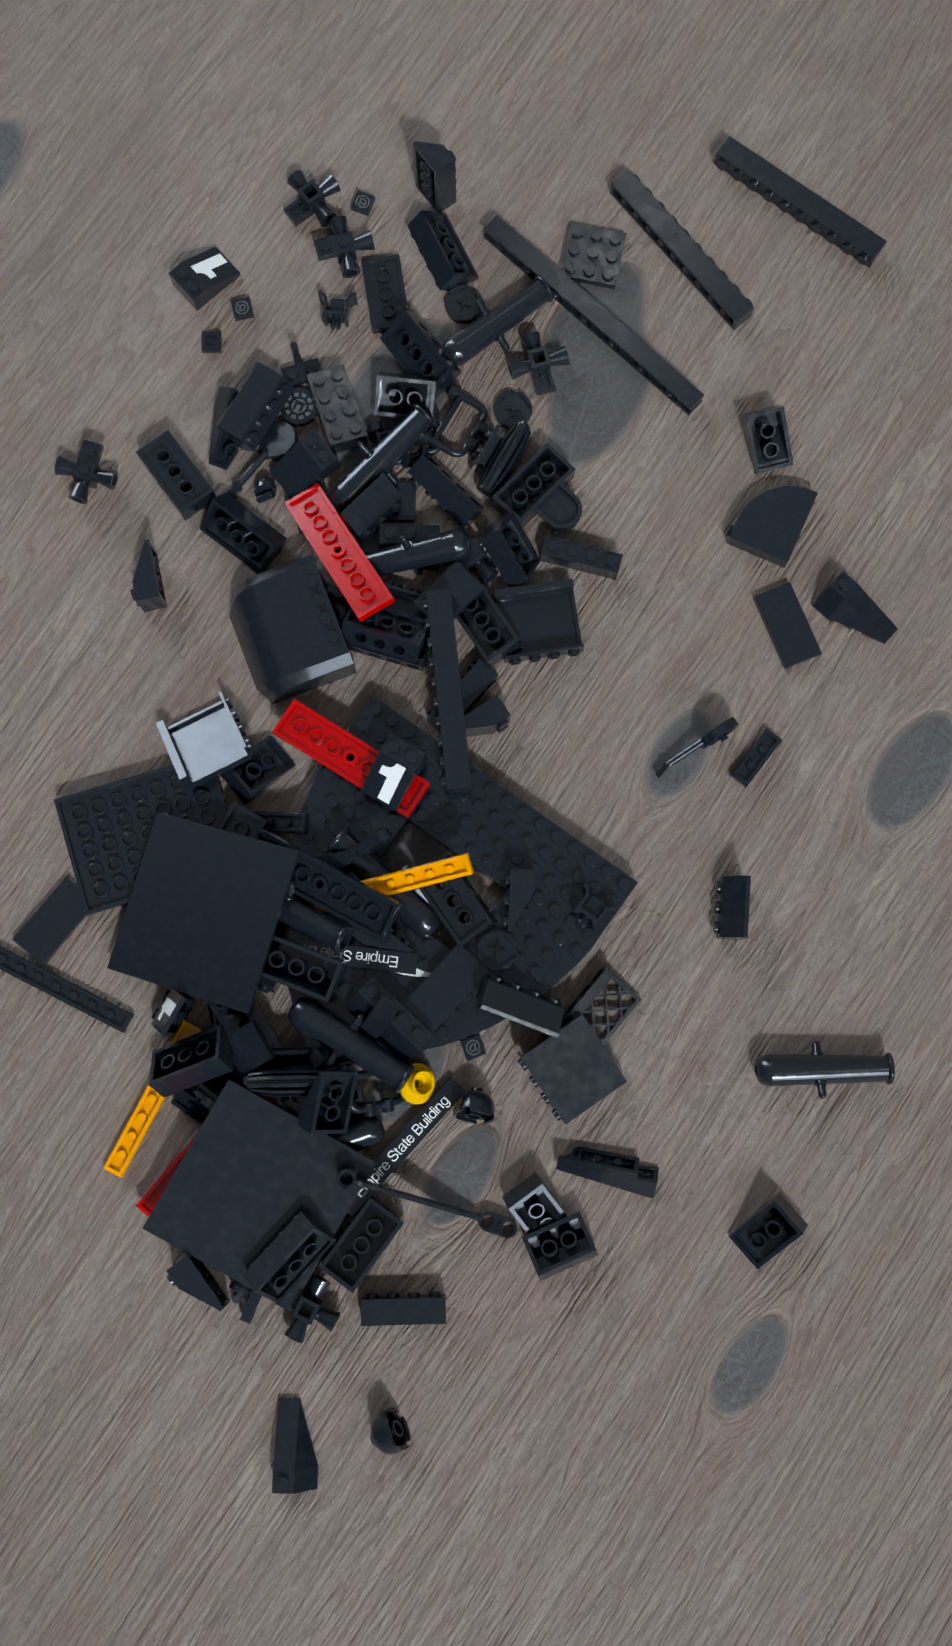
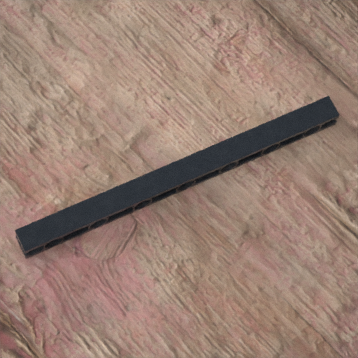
M498 215L484 227V238L533 281L537 275L543 277L551 287L554 299L688 416L702 403L704 394Z

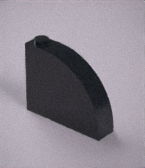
M784 486L761 493L746 505L735 525H730L726 534L729 537L727 544L785 568L818 492L803 487Z

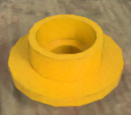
M413 1063L411 1065H414L415 1069L400 1092L407 1102L423 1104L433 1094L435 1079L428 1066L422 1063Z

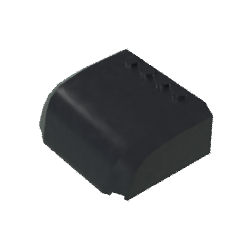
M312 554L251 577L239 584L234 590L230 619L256 689L272 704L356 674L353 660Z

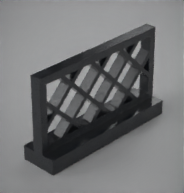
M602 967L565 1011L561 1027L573 1019L572 1015L575 1012L579 1011L582 1014L591 1012L592 1024L589 1025L595 1034L596 1026H606L607 1034L603 1038H599L604 1046L642 999L616 978L611 971ZM611 979L617 984V993H607L606 985ZM629 994L634 998L630 1006L622 1007L621 995ZM618 995L619 1007L608 1008L607 996ZM596 997H604V1008L594 1009L593 1001ZM619 1010V1019L616 1022H609L608 1011ZM605 1011L606 1023L595 1024L594 1012Z

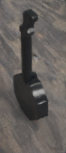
M284 420L273 422L259 444L261 453L239 479L232 482V488L227 493L237 499L238 492L243 490L242 486L265 459H272V461L280 460L297 443V431Z
M731 717L705 736L667 760L662 768L656 772L658 779L669 766L677 764L700 747L705 749L719 740L721 742L727 740V735L739 726L735 718Z

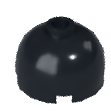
M472 1087L471 1090L462 1092L456 1099L453 1116L456 1115V1119L477 1124V1120H484L483 1124L491 1123L494 1121L495 1116L493 1099L489 1094L483 1092L482 1088Z
M393 1407L376 1415L371 1424L370 1435L374 1446L381 1452L391 1455L409 1448L407 1442L411 1440L405 1418L403 1416L399 1418L396 1414L399 1411Z

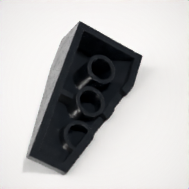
M220 386L214 405L208 464L227 470L238 453L239 447L215 425L238 390L232 387Z
M842 572L812 605L826 619L843 624L848 629L852 628L859 631L863 635L883 644L898 630L866 592L845 572Z
M279 1398L272 1493L296 1494L317 1489L319 1465L313 1450V1443L307 1428L301 1399Z

